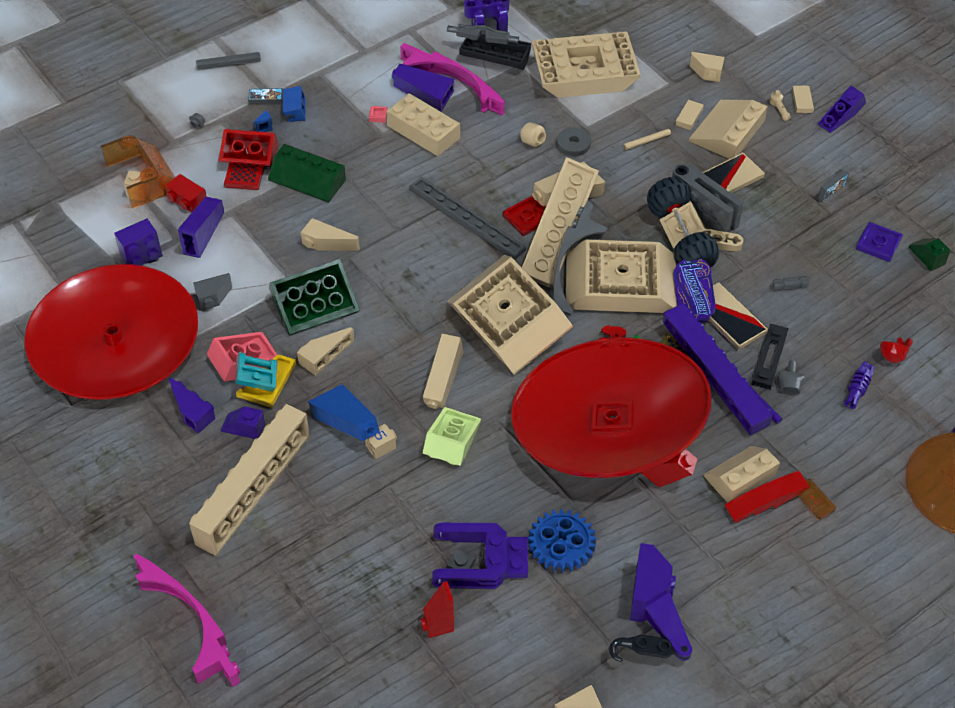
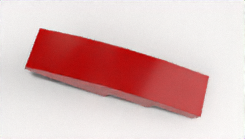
M796 471L754 488L724 505L734 522L738 523L753 513L757 516L772 506L774 509L809 489L810 486L800 471Z

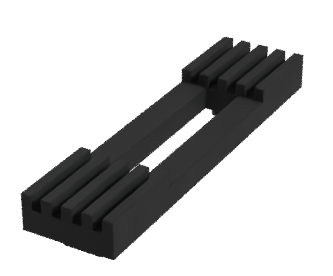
M770 323L752 385H760L761 388L764 386L765 389L768 387L771 390L789 328ZM773 342L774 345L778 343L771 369L764 368L770 343Z

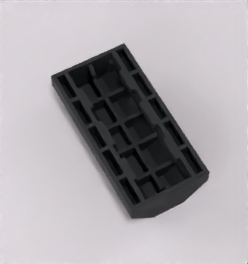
M480 35L478 40L465 38L459 49V54L524 70L529 59L531 43L519 40L518 44L508 42V44L486 42L485 35Z

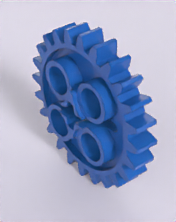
M560 509L559 514L552 510L550 516L545 512L544 519L537 517V523H532V529L529 530V551H533V558L539 557L538 564L545 562V569L551 565L553 566V572L558 567L561 568L562 573H564L567 567L573 572V566L581 569V562L587 564L588 558H592L596 548L595 530L591 529V523H586V517L579 519L578 512L574 516L571 515V510H568L567 514H564L563 509Z

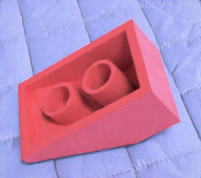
M263 332L213 338L207 352V356L224 382L236 380V358L239 352L245 353V356L268 361L277 356V353ZM245 363V365H250V366H254V367L263 368V367H260V366H255V365H251V364H246V363Z

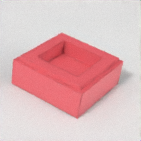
M371 106L369 122L386 123L388 107Z

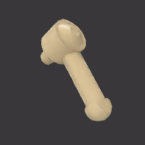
M776 90V92L771 94L769 102L772 106L778 108L782 119L787 121L790 119V113L787 112L782 103L783 95L779 90Z

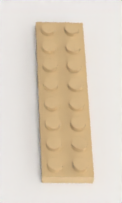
M567 157L521 267L535 282L546 287L550 286L554 260L563 234L568 226L571 227L574 220H578L576 216L580 206L584 207L599 172ZM566 254L562 258L560 269L562 267Z

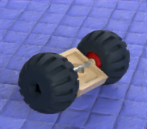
M677 177L664 178L653 184L647 194L648 207L654 215L662 218L660 222L674 248L676 265L684 259L690 262L703 259L709 264L710 268L714 266L719 258L718 244L712 236L707 234L694 205L691 203L688 185Z

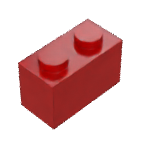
M181 174L165 185L167 198L191 213L207 197L206 190Z

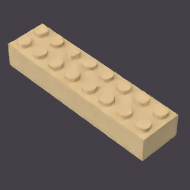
M286 404L282 410L276 413L274 420L266 425L261 436L253 441L251 448L241 456L235 468H232L226 479L218 484L215 492L210 498L205 500L200 511L192 516L189 525L196 546L214 556L219 553L310 437L306 413Z

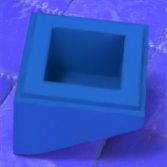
M268 111L263 112L254 121L253 129L256 132L273 130Z

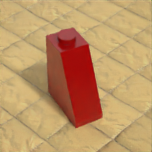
M685 449L671 460L640 473L660 488L693 475L698 458Z

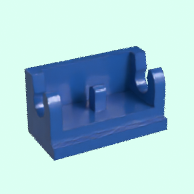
M301 86L283 89L284 116L294 115V117L288 118L289 122L306 121V97Z

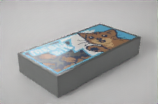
M283 88L249 89V104H282Z
M842 170L823 184L820 188L818 199L824 202L844 187L849 173Z

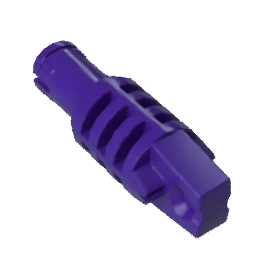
M864 361L855 372L848 387L849 394L844 402L846 407L851 403L849 408L855 409L860 397L865 395L872 379L873 365Z

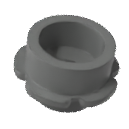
M194 113L189 117L192 127L196 129L198 127L203 128L205 119L202 115Z

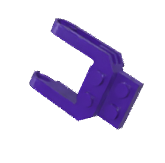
M442 522L434 525V539L452 542L486 543L485 569H436L432 572V585L439 588L443 582L447 581L450 589H496L506 578H528V537H507V532L497 523Z

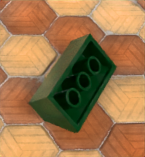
M283 144L275 154L268 181L329 203L346 181L345 165Z

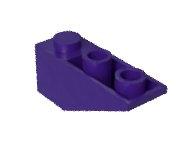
M850 86L818 122V125L832 133L854 117L866 104L864 94Z
M170 378L171 389L184 423L199 434L215 420L213 405L208 401H203L196 392L188 390L182 382H177Z

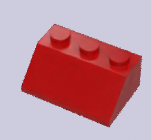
M224 129L218 161L271 166L277 153V137L275 133Z

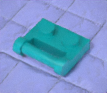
M239 352L236 358L235 384L273 392L276 388L277 360L270 359L268 361L245 356V353ZM245 363H246V364L255 365V366L264 367V368H259V367H254V366H250V365H245Z

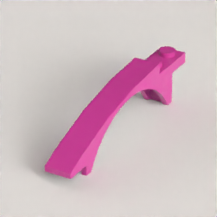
M406 43L400 46L401 59L405 60L402 64L459 79L476 92L480 100L482 112L486 113L489 109L500 115L505 114V101L481 78L459 63L436 51L428 54Z
M135 554L134 559L140 570V573L135 575L138 582H141L138 584L142 591H160L182 599L195 610L202 621L203 644L199 657L192 668L197 683H201L222 670L232 687L239 684L238 674L241 671L235 661L231 663L229 660L230 653L225 646L227 645L225 635L206 609L177 580L139 554Z

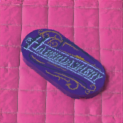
M684 259L677 264L674 270L677 306L684 303L687 308L692 310L696 320L704 323L710 319V316L716 310L711 268L703 259L692 260V262Z

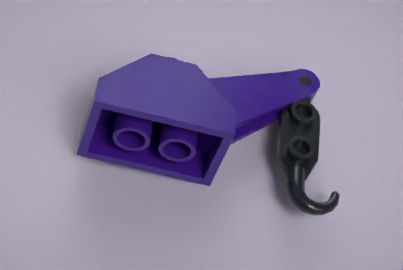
M640 543L630 621L644 622L647 620L660 637L637 635L629 638L620 637L614 639L610 643L609 654L614 660L622 662L623 658L619 657L615 652L618 646H625L637 654L652 657L669 658L671 655H675L681 661L689 660L692 654V646L672 599L676 576L672 575L673 566L654 545Z

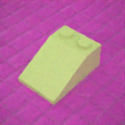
M444 407L427 432L423 454L429 455L431 458L447 461L452 465L461 466L479 428L481 418Z

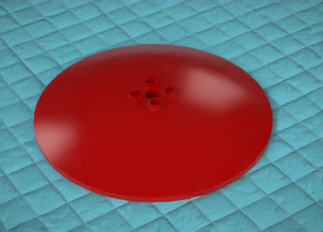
M639 338L599 339L567 348L546 359L531 371L519 386L513 399L511 409L512 425L521 446L535 460L547 467L580 477H620L657 467L689 447L700 435L708 421L711 411V392L708 380L700 367L690 357L673 347Z

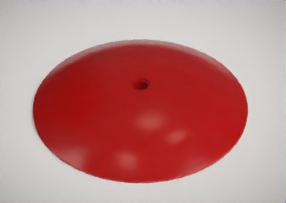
M133 264L101 266L68 278L43 297L32 312L26 327V355L31 367L41 380L64 394L94 400L126 397L157 385L170 376L184 362L192 350L197 337L198 313L195 303L186 288L176 279L162 271Z

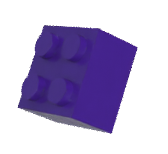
M148 218L114 232L120 257L125 264L142 266L163 256L157 231Z

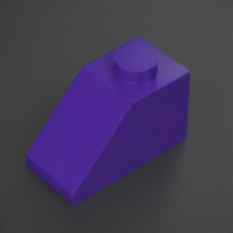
M244 406L228 413L221 432L252 439L259 438L265 426L263 410Z

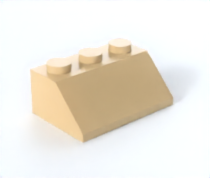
M750 446L706 472L704 477L728 503L776 477L780 462L768 449Z

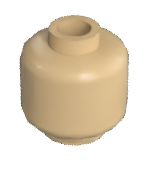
M529 122L521 129V140L525 144L537 147L546 139L545 129L541 125Z

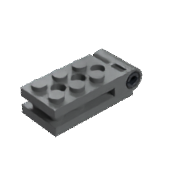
M677 164L673 167L672 177H677L688 185L691 203L694 205L703 223L713 230L728 233L730 228L735 230L739 227L744 202L691 164L688 166Z

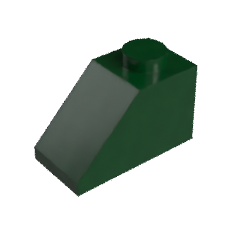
M923 238L908 246L930 271L944 266L951 251L939 238Z

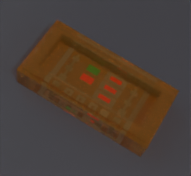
M810 478L807 479L806 482L810 488L797 496L820 521L835 512L837 507Z

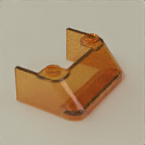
M131 135L101 145L107 167L139 155L147 166L140 173L142 181L126 187L132 209L166 196L165 185L173 180L175 176L156 146Z

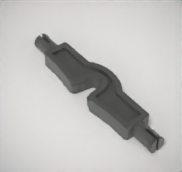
M459 24L458 27L447 26V32L456 33L458 37L478 40L480 35H485V40L489 43L508 44V42L518 44L519 36H511L510 32L494 30L489 26H469Z

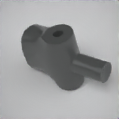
M794 360L789 361L788 371L780 370L778 382L780 383V391L784 394L799 395L804 383L805 374L796 372L797 362Z

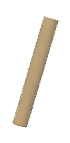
M668 128L625 143L623 147L625 150L669 136L671 131Z

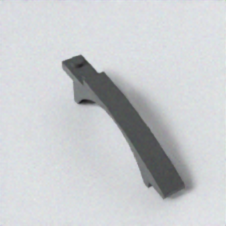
M588 201L584 207H579L576 214L578 220H574L571 227L568 226L563 234L554 260L549 286V297L559 306L567 319L572 314L573 309L565 299L560 285L559 274L562 258L569 250L586 239L601 240L607 230V227L588 218L594 205Z

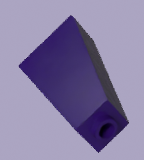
M399 64L392 72L394 87L407 94L410 93L442 112L454 93L453 78L404 64Z
M205 197L179 227L178 233L184 255L201 258L224 214L222 200Z

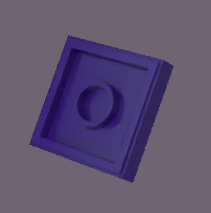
M869 222L856 246V250L890 262L903 234Z

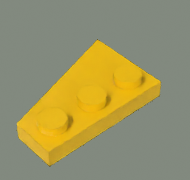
M279 354L272 359L277 360L276 388L273 392L245 386L236 392V397L272 408L296 365V359Z

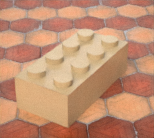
M410 93L387 110V126L436 156H440L460 139L459 122Z

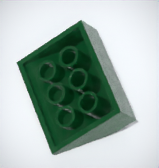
M340 259L270 282L269 291L289 335L360 311Z

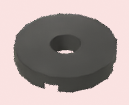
M567 128L558 135L557 146L562 153L578 156L579 153L584 154L590 149V135L582 129Z

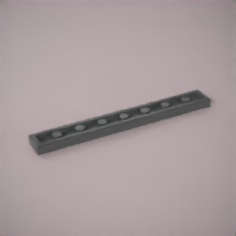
M422 176L409 186L410 190L503 254L516 260L526 251L525 245Z

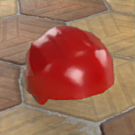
M901 337L897 338V343L882 341L880 353L891 363L902 362L906 359L913 341L908 338L904 342Z

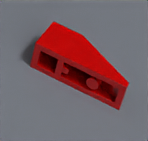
M447 581L441 584L423 608V618H420L422 630L427 631L429 638L454 632V600Z

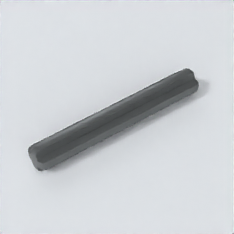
M259 52L200 59L196 60V66L200 70L260 62L261 56Z

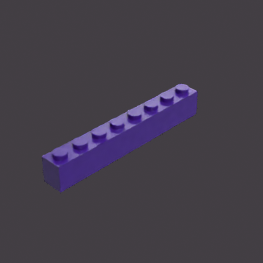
M682 303L664 312L663 324L686 354L700 367L710 385L748 434L751 436L770 426L772 412L769 407L761 402L757 392H753L746 378H742L738 373L735 364L727 359L726 353L719 349L714 338L705 331L703 324L696 320L692 310Z

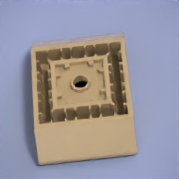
M628 32L531 41L542 87L558 98L623 92L641 77Z
M586 239L566 254V300L573 310L664 313L677 306L674 270L676 267L674 253L660 242ZM624 269L627 272L621 273L618 270Z
M503 255L447 301L513 375L518 373L573 328V325L559 306L512 257ZM510 303L508 308L501 309L502 304Z

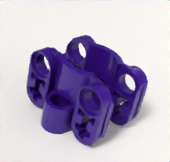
M465 0L464 16L472 19V26H485L484 19L492 18L497 21L496 30L508 32L507 12L509 11L510 0Z

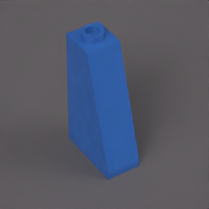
M343 384L308 401L312 416L315 419L361 441L380 432L376 417Z

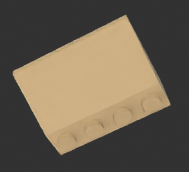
M720 100L689 138V142L731 159L741 153L765 122L768 106L754 100Z

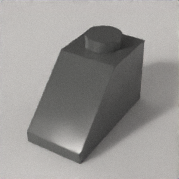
M230 273L193 282L201 310L219 306L232 289Z

